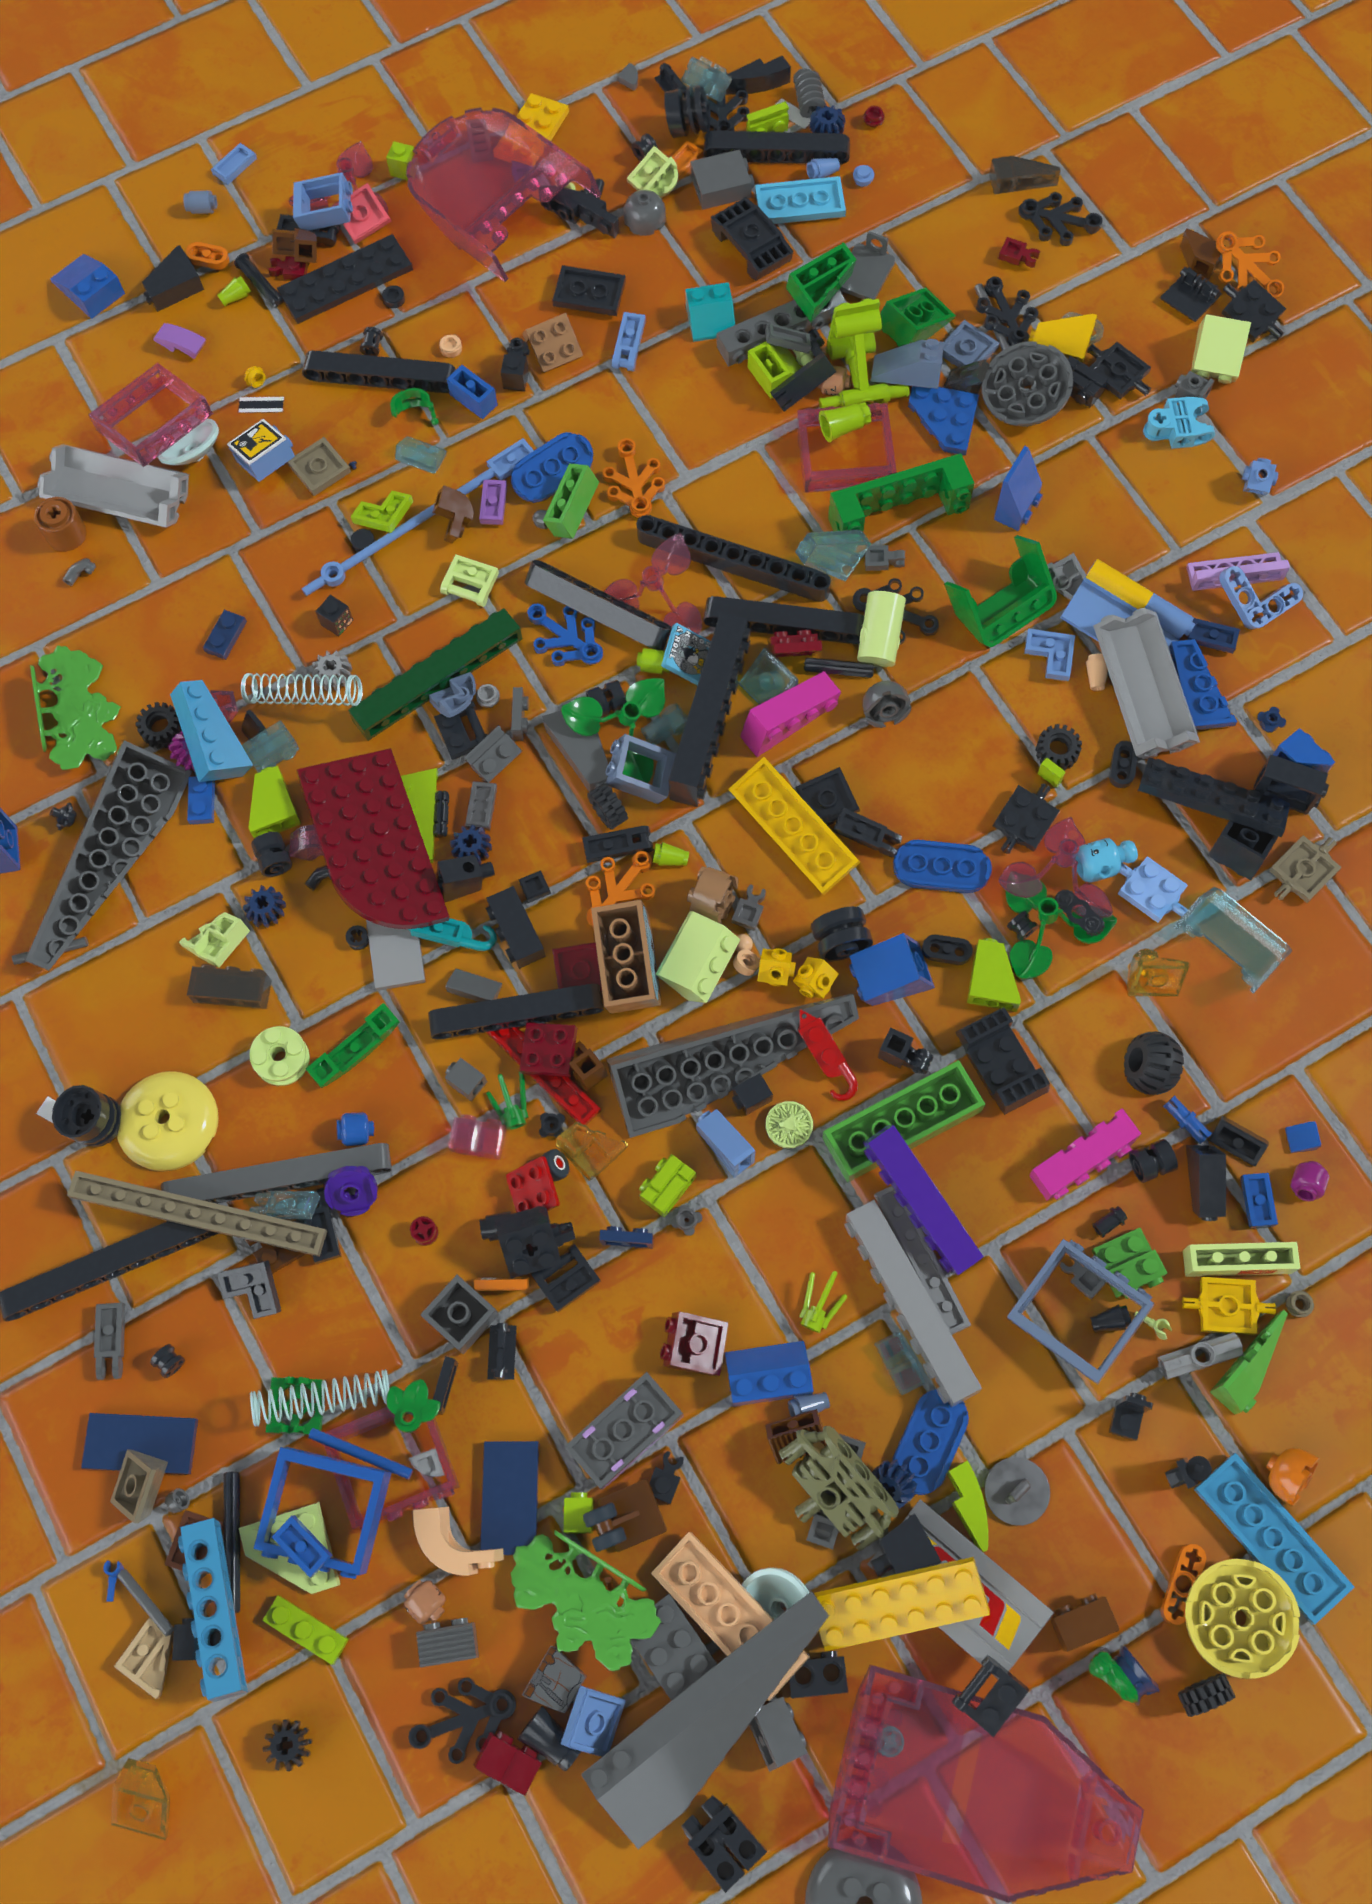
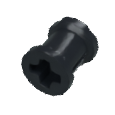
M366 327L363 332L365 336L364 341L359 348L360 352L363 355L378 356L380 351L378 348L379 342L383 338L382 331L376 327Z

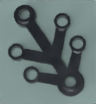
M717 69L711 74V83L716 89L717 104L709 99L708 101L710 111L717 115L719 120L717 121L710 117V127L713 128V131H734V127L740 121H748L747 115L750 114V111L747 107L743 106L738 108L737 113L729 120L727 115L738 105L747 104L748 93L745 90H739L736 92V96L726 104L724 75L728 73L722 69Z
M1053 192L1049 197L1038 202L1035 199H1026L1019 206V215L1025 220L1032 221L1039 231L1038 237L1041 241H1049L1052 236V228L1045 225L1041 219L1044 218L1048 219L1060 235L1059 242L1063 246L1071 245L1074 237L1073 233L1068 231L1063 223L1084 227L1087 233L1095 234L1101 229L1103 222L1102 216L1098 213H1090L1086 218L1065 214L1069 211H1081L1083 200L1080 197H1073L1069 202L1060 205L1062 195L1058 192ZM1050 206V207H1053L1054 209H1052V210H1046V209H1044V208Z
M996 276L991 277L987 280L984 289L987 296L995 298L1000 310L990 306L989 299L985 297L978 299L976 310L980 313L988 314L984 321V327L987 330H993L1006 336L1010 346L1028 342L1029 334L1027 331L1031 323L1036 321L1038 310L1034 307H1028L1020 327L1016 322V318L1023 306L1028 303L1030 293L1026 290H1019L1015 298L1016 302L1012 309H1010L1002 292V280ZM998 321L1007 323L1008 327L999 324Z
M893 578L888 582V585L874 591L898 594L902 590V583L899 579ZM893 583L899 584V588L896 590L892 589L890 586ZM916 586L910 590V593L903 595L906 598L905 605L912 602H920L924 597L923 589ZM861 588L854 593L853 605L857 610L865 613L867 602H861L860 598L862 596L868 597V593L872 592V590ZM915 591H919L921 596L915 598L912 594ZM904 610L903 620L920 626V630L924 635L932 636L938 631L939 622L936 617L932 615L922 617ZM932 621L934 625L928 628L925 626V623ZM903 630L900 632L903 638L900 640L899 645L903 644L906 639Z
M463 1678L458 1683L459 1693L464 1696L472 1695L486 1703V1705L474 1708L450 1696L444 1688L435 1689L431 1694L432 1703L436 1706H444L460 1715L430 1727L426 1724L414 1726L409 1732L410 1744L416 1749H423L432 1742V1738L464 1726L455 1746L448 1753L449 1760L452 1763L459 1764L463 1762L467 1754L466 1748L480 1719L490 1716L483 1735L479 1736L475 1742L476 1749L479 1752L481 1750L480 1740L487 1738L490 1732L496 1733L501 1720L509 1718L514 1713L516 1699L510 1691L501 1689L492 1693L476 1685L472 1678ZM464 1681H469L472 1685L469 1692H464L462 1689ZM438 1691L443 1692L445 1695L442 1703L437 1702L435 1699ZM499 1699L507 1701V1708L505 1710L498 1708L497 1702ZM420 1730L426 1732L427 1737L424 1742H420L417 1739V1733ZM456 1748L462 1751V1758L460 1760L453 1758L452 1753Z

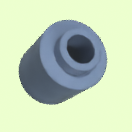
M211 190L189 191V193L184 194V207L187 212L192 214L214 213V209H217L216 195L212 194Z

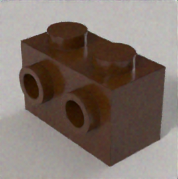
M1096 1593L1080 1599L1082 1605L1072 1608L1070 1604L1054 1610L1056 1615L1051 1617L1050 1621L1063 1651L1069 1652L1120 1630L1106 1596L1097 1598Z

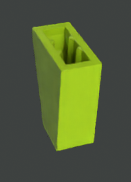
M278 765L264 768L261 772L256 773L254 776L249 830L252 836L256 838L268 832L279 833L300 825L299 816Z
M992 938L979 939L975 948L967 1003L997 1009L1004 1007L1007 1011L1017 1012L1021 998L1004 944L998 943L997 940Z

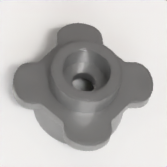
M682 1205L679 1207L677 1216L672 1219L671 1224L674 1228L683 1230L685 1235L691 1236L695 1232L694 1228L697 1223L702 1221V1215L699 1212L695 1213L688 1205ZM688 1218L689 1222L686 1223L684 1219Z

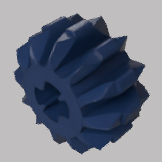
M825 104L823 108L817 106L816 111H813L810 117V131L812 133L843 134L845 115L842 114L841 109H836L834 105L828 107Z
M473 824L469 830L462 826V833L454 832L455 840L450 842L451 848H453L451 851L452 855L458 858L475 855L480 865L481 858L488 859V851H492V845L489 843L491 841L490 835L485 834L482 827L476 830Z
M261 885L258 892L251 889L252 897L245 896L244 900L247 904L243 905L248 921H253L257 927L263 923L268 928L271 921L278 924L277 917H284L285 913L282 909L286 908L281 892H276L272 886L266 890Z
M896 1459L891 1463L888 1460L883 1461L879 1466L875 1467L872 1471L873 1475L893 1498L899 1509L913 1499L917 1483L913 1481L915 1473L907 1472V1464L901 1467Z

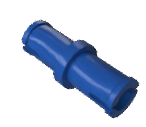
M1175 1095L1163 1106L1179 1122L1178 1126L1181 1129L1184 1127L1199 1144L1212 1134L1195 1117L1196 1113L1194 1111L1190 1112Z

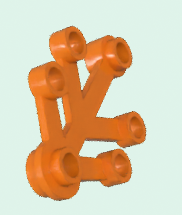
M1225 231L1216 239V248L1222 253V271L1219 274V280L1222 283H1228L1233 279L1234 272L1231 270L1233 256L1238 261V286L1235 288L1237 291L1239 288L1244 289L1247 287L1248 271L1267 292L1270 293L1271 286L1275 287L1276 293H1270L1275 299L1281 296L1284 292L1283 282L1278 279L1271 281L1255 264L1267 263L1273 266L1280 261L1281 255L1276 250L1269 253L1245 254L1239 248L1251 246L1252 249L1259 250L1265 245V238L1262 235L1238 238L1235 233ZM1255 239L1261 241L1260 246L1255 245ZM1224 240H1228L1230 242L1229 247L1224 246ZM1271 254L1276 256L1275 262L1270 260ZM1224 272L1229 273L1230 277L1228 280L1224 279Z
M624 438L618 443V454L625 460L629 478L616 472L613 467H606L603 469V479L608 483L616 482L632 491L633 497L621 492L618 486L613 485L607 489V497L610 501L615 502L619 500L628 505L631 514L640 518L651 513V501L657 493L665 490V480L662 477L653 478L652 486L642 495V487L652 474L660 471V461L657 458L649 459L647 466L638 477L633 457L636 454V444L632 439ZM657 483L662 484V485L659 486V487H658V486H655V484H657Z
M646 851L635 853L632 858L633 865L617 885L614 875V859L611 857L603 858L600 865L601 870L605 874L608 897L602 904L599 894L601 888L600 879L597 876L588 877L586 887L590 891L591 908L642 898L645 900L652 899L655 896V888L650 883L643 884L639 889L627 890L640 872L644 873L651 869V855ZM640 857H645L647 859L643 863L638 861ZM608 862L611 863L612 866L610 868H605L604 864ZM596 881L598 883V885L595 887L589 886L590 882ZM645 889L652 890L650 894L643 893ZM590 908L586 917L588 924L594 928Z

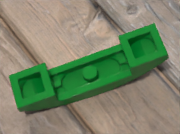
M384 1003L364 1019L366 1022L329 1054L324 1052L306 1068L321 1088L334 1082L364 1060L400 1023Z

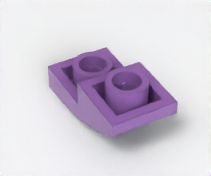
M164 323L153 341L172 352L177 348L195 359L204 346L206 339L185 328Z

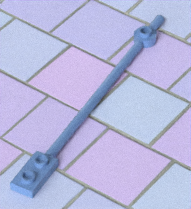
M522 438L486 461L489 469L457 490L466 495L482 485L484 480H490L494 476L498 480L506 479L512 475L516 463L534 450ZM434 504L395 528L392 533L389 532L341 564L338 562H328L323 565L321 576L301 588L303 593L308 596L325 584L328 586L340 585L345 579V572L435 515L432 513Z

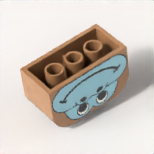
M642 900L591 908L604 1007L612 1014L661 1006L659 977L655 975L657 963L652 929L647 909Z

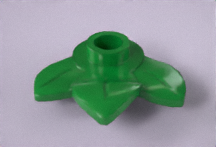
M422 1379L415 1380L409 1384L405 1391L396 1386H391L387 1394V1407L395 1415L396 1427L404 1433L414 1432L420 1427L421 1423L432 1421L440 1409L441 1403L439 1401L428 1399V1387ZM406 1414H411L413 1419L410 1422H405L403 1417Z

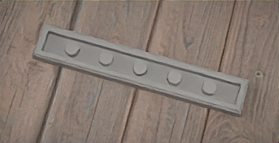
M890 1186L875 1193L874 1197L890 1228L951 1335L970 1327L971 1323L934 1252L924 1241L925 1234L921 1228L917 1229L910 1221L909 1216L911 1213L907 1207H902L894 1197L895 1189Z

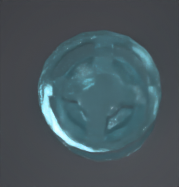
M881 1724L873 1730L871 1743L878 1753L887 1757H894L902 1751L904 1737L899 1729L888 1724Z

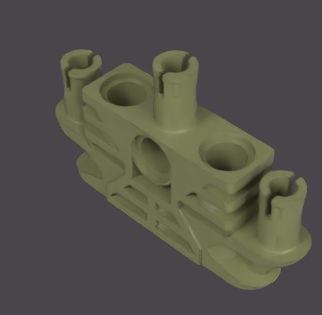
M824 1426L823 1432L798 1430L796 1433L797 1438L779 1450L782 1460L788 1457L784 1461L788 1465H791L793 1461L804 1453L808 1452L809 1454L802 1461H798L792 1471L794 1478L810 1495V1498L795 1507L794 1510L797 1517L803 1514L804 1516L800 1520L805 1523L822 1510L844 1537L850 1535L851 1531L857 1530L858 1525L861 1527L867 1522L865 1527L851 1535V1541L854 1546L860 1543L856 1547L860 1551L876 1539H882L886 1536L891 1523V1517H897L899 1510L897 1504L884 1489L883 1485L831 1426ZM825 1440L827 1445L824 1446L820 1441ZM825 1490L832 1491L835 1496L828 1495ZM878 1509L884 1512L882 1516L879 1513Z

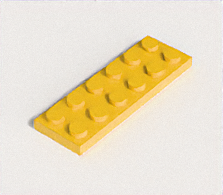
M765 757L728 789L823 895L860 864V861Z
M974 1557L814 1593L829 1614L828 1619L819 1629L825 1651L990 1615V1609Z

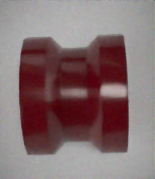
M418 1217L410 1225L411 1236L422 1246L431 1245L438 1238V1227L429 1217Z

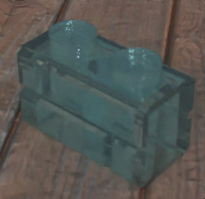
M702 56L700 60L692 57L688 63V69L685 70L681 79L682 82L693 88L696 85H703L706 95L719 102L722 101L726 93L725 90L728 89L732 80L730 76L725 74L727 69L717 64L714 65V68L711 67L712 62Z
M281 720L242 744L257 773L261 772L264 768L275 767L276 764L284 759L289 760L296 755V751L299 750L295 739Z

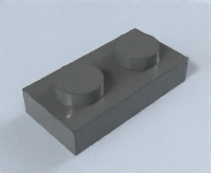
M513 687L511 731L514 741H523L524 732H528V718H524V711L529 710V697L524 696L523 687Z

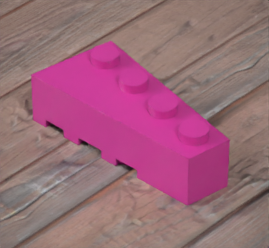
M823 671L750 709L740 737L754 755L758 757L826 711L833 710L838 704L837 701L841 691Z
M1123 1108L1115 1113L1109 1123L1101 1122L1088 1133L1089 1136L1086 1138L1084 1136L1079 1137L1067 1147L1066 1151L1060 1150L1031 1171L1029 1174L1030 1178L1047 1201L1053 1197L1056 1200L1060 1199L1069 1192L1067 1189L1074 1183L1080 1186L1091 1178L1088 1175L1095 1169L1098 1172L1103 1171L1112 1164L1109 1160L1115 1156L1121 1159L1132 1151L1131 1146L1141 1135V1132Z

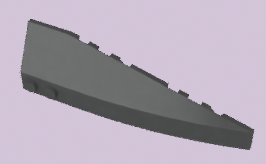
M854 994L745 1019L606 1059L629 1137H635L678 1124L687 1119L685 1115L694 1111L699 1112L711 1102L727 1096L735 1086L759 1073L763 1075L785 1059L789 1060L797 1055V1052L807 1047L797 1031L799 1029L800 1009L816 1018L820 1017L831 1035L859 1019Z

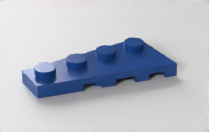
M1196 640L1171 642L1169 647L1172 660L1196 730L1235 726L1237 720L1234 715H1231L1227 707L1229 704L1226 698L1222 697L1215 677L1211 676L1207 668L1208 664Z

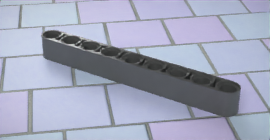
M377 1143L165 1181L161 1183V1191L218 1204L326 1184L331 1171L344 1166H365L373 1176L392 1171L389 1144Z

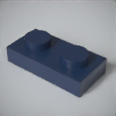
M224 610L203 646L204 651L226 660L247 623L245 617Z
M1193 619L1192 622L1195 623V626L1189 633L1187 640L1195 639L1199 646L1234 653L1240 629L1201 619Z
M608 1226L607 1230H600L599 1241L601 1245L653 1249V1233H648L647 1229L634 1228L633 1232L622 1231L621 1227Z

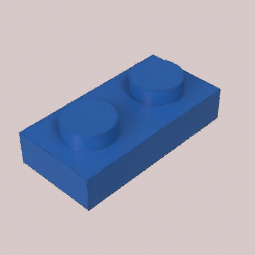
M197 776L189 777L187 816L189 824L214 823L215 780L199 782Z
M1269 1173L1242 1175L1240 1180L1249 1228L1278 1225Z
M295 1515L290 1516L272 1536L279 1546L310 1578L314 1577L333 1556Z

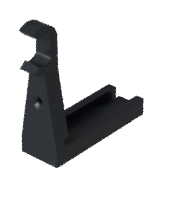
M816 328L808 332L811 341V351L815 358L770 392L784 412L836 373V370L821 349L825 342Z

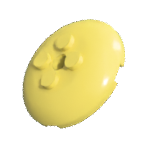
M175 1071L153 1074L134 1085L123 1098L120 1104L121 1119L117 1138L124 1153L132 1161L146 1169L173 1171L183 1168L202 1156L212 1137H215L218 1127L216 1101L210 1090L200 1080L189 1074ZM166 1113L170 1114V1118L166 1123H159Z
M1229 1559L1215 1563L1204 1570L1190 1588L1185 1607V1619L1189 1636L1204 1660L1224 1674L1245 1679L1270 1675L1288 1662L1299 1641L1300 1612L1297 1601L1286 1582L1276 1572L1261 1563L1245 1559ZM1238 1610L1244 1612L1246 1616V1623L1243 1626L1236 1624L1235 1614Z

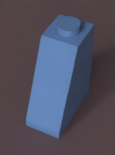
M717 1109L712 1113L707 1111L698 1118V1123L696 1124L697 1132L734 1178L755 1163L754 1148Z

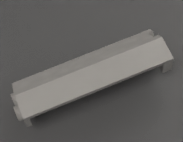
M62 444L52 448L50 453L51 471L41 474L37 484L39 497L41 498L64 497L71 501L74 506L161 527H169L177 522L179 513L176 511L179 504H185L187 499L189 474Z
M1141 608L1135 610L1132 616L1126 619L1115 615L1103 617L1101 622L1094 625V629L1136 756L1145 759L1149 757L1154 758L1157 756V753L1162 751H1169L1172 754L1200 743L1157 613Z

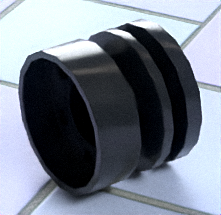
M696 85L694 90L692 87H687L686 98H684L681 89L665 92V113L672 138L688 136L689 125L694 134H699L700 129L703 133L710 131V105L703 85Z
M85 1085L72 1086L64 1090L57 1098L52 1109V1121L55 1129L61 1135L90 1147H102L110 1143L118 1135L121 1110L119 1103L114 1098Z

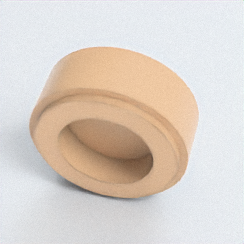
M446 335L439 342L440 351L445 357H456L462 351L461 340L456 335Z

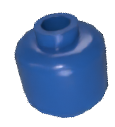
M364 1112L344 1113L341 1116V1120H337V1140H341L344 1146H363L368 1143L369 1136H374V1122L368 1121V1116Z

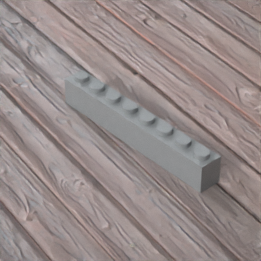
M872 1200L849 1212L846 1216L847 1223L844 1226L849 1236L857 1239L860 1245L857 1249L864 1261L868 1259L873 1268L870 1270L873 1279L877 1284L881 1283L886 1292L883 1295L890 1307L894 1306L899 1316L896 1318L903 1331L908 1330L911 1335L910 1344L917 1355L921 1353L926 1363L923 1364L927 1375L930 1379L935 1378L939 1388H937V1392L944 1403L948 1402L952 1408L978 1394L982 1389L981 1385L876 1201Z

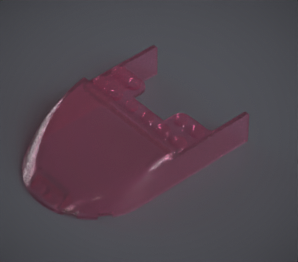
M482 108L465 110V115L455 119L452 115L443 120L418 142L413 150L415 155L412 161H408L406 169L407 185L411 194L442 233L459 250L462 248L504 282L508 280V277L493 253L508 237L507 229L501 224L531 196L539 202H548L572 181L581 185L597 198L601 196V192L589 168L511 113L498 108H492L491 111H483Z

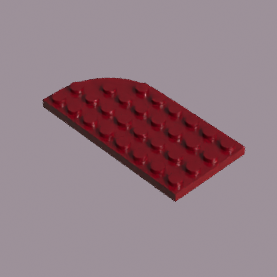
M392 749L297 769V777L331 881L344 903L362 918L388 928L416 929L449 921L450 916Z

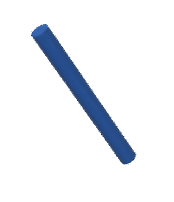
M312 1428L309 1433V1439L409 1480L412 1475L413 1469L320 1430Z

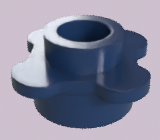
M1271 707L1269 711L1260 712L1257 715L1261 728L1268 733H1272L1278 727L1283 728L1286 725V720L1280 716L1277 707Z

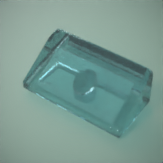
M407 436L396 445L395 459L435 474L447 451Z

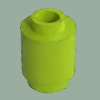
M643 648L642 652H638L637 666L640 667L641 672L655 674L670 672L661 666L665 651Z

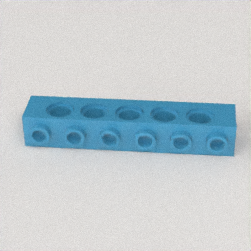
M211 1518L180 1527L182 1536L178 1537V1544L181 1553L185 1554L186 1564L182 1565L184 1578L186 1581H189L190 1592H187V1602L189 1608L193 1609L195 1619L191 1621V1629L194 1638H198L199 1649L196 1650V1660L198 1666L202 1667L204 1677L200 1680L202 1695L204 1697L207 1696V1700L216 1702L247 1693V1683L220 1522ZM207 1546L208 1552L206 1557L202 1560H197V1551L201 1547ZM207 1574H211V1584L207 1588L202 1589V1578ZM215 1602L217 1606L215 1614L207 1617L205 1614L206 1607L210 1603ZM215 1631H220V1642L215 1646H211V1635ZM224 1659L226 1669L221 1675L217 1676L214 1671L215 1665L218 1661Z

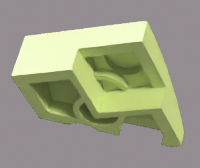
M224 912L211 923L198 928L200 934L189 941L184 937L179 943L199 958L219 968L250 930L241 919Z

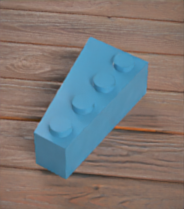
M203 680L180 682L170 696L198 781L206 782L243 777L253 766V763Z

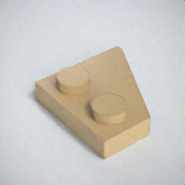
M149 1617L114 1667L155 1699H159L163 1691L174 1633L165 1637Z

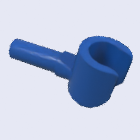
M107 1560L103 1566L104 1572L109 1576L107 1602L114 1601L117 1575L124 1569L119 1561L114 1572H110L111 1561Z

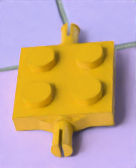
M1201 1277L1199 1297L1182 1298L1183 1309H1198L1201 1318V1332L1225 1334L1235 1332V1334L1256 1335L1259 1314L1275 1315L1276 1309H1273L1276 1307L1275 1303H1259L1256 1294V1280Z

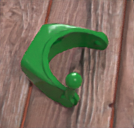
M417 388L401 390L391 399L392 417L397 418L401 411L408 408L422 406L429 408L432 416L431 423L433 425H438L439 420L436 418L434 404L430 401L428 393L424 390Z

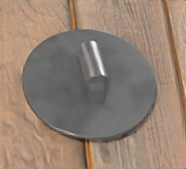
M1012 1457L1000 1461L990 1470L985 1482V1498L993 1514L1003 1522L1017 1526L1027 1525L1039 1519L1047 1509L1050 1500V1487L1046 1475L1035 1463L1024 1458Z

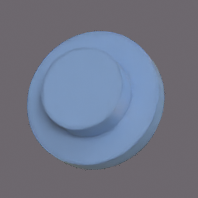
M867 165L856 167L853 171L855 183L862 187L868 186L874 179V170Z

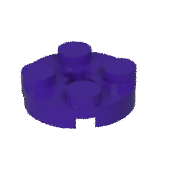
M344 1166L331 1171L328 1175L324 1190L325 1200L330 1208L333 1209L334 1207L342 1215H361L368 1211L377 1199V1182L365 1166ZM347 1187L357 1189L354 1195H350L348 1191L344 1192Z

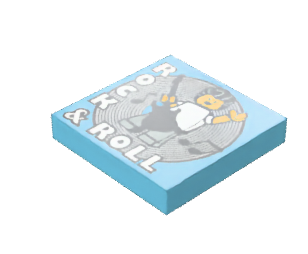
M676 623L672 625L661 666L698 686L711 641Z

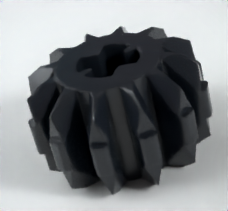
M284 1719L282 1727L277 1723L272 1725L274 1734L268 1733L264 1737L267 1741L271 1742V1745L264 1746L262 1750L264 1752L271 1751L272 1753L267 1757V1763L277 1759L275 1763L276 1770H280L285 1765L287 1772L292 1771L294 1763L298 1767L304 1764L301 1756L308 1757L311 1754L304 1747L305 1745L312 1744L313 1739L304 1740L303 1736L309 1732V1729L305 1727L299 1731L301 1724L299 1720L294 1721L291 1726L289 1719ZM288 1739V1742H293V1748L283 1749L282 1744Z

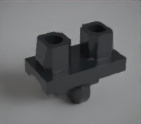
M1194 1456L1189 1461L1187 1457L1176 1462L1178 1467L1165 1472L1172 1489L1185 1483L1189 1489L1198 1485V1481L1207 1479L1211 1474L1212 1467L1205 1457Z

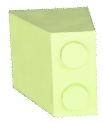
M1206 314L1198 328L1191 371L1205 379H1209V377L1217 378L1220 383L1230 384L1232 381L1235 382L1239 377L1251 322Z

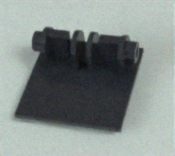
M1184 267L1180 272L1181 276L1160 299L1196 322L1222 293L1218 289V285L1212 284L1207 278L1202 280V275L1199 274L1197 276V273L1191 267Z

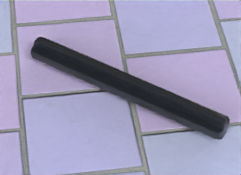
M231 1471L223 1475L224 1549L235 1613L240 1612V1533L238 1529L240 1528L239 1472Z

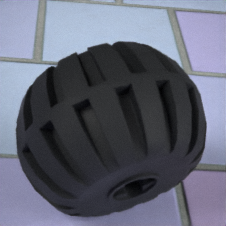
M1146 1032L1135 1037L1127 1047V1052L1124 1056V1073L1127 1081L1134 1089L1144 1094L1158 1095L1168 1092L1179 1082L1180 1074L1183 1072L1184 1057L1180 1045L1172 1037L1162 1032Z

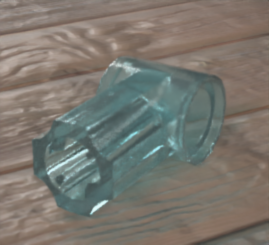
M673 703L663 710L660 717L641 728V732L648 743L657 745L673 734H682L688 716L678 703Z

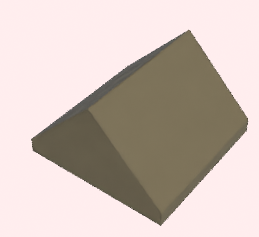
M127 1449L110 1502L133 1523H140L151 1515L168 1462Z

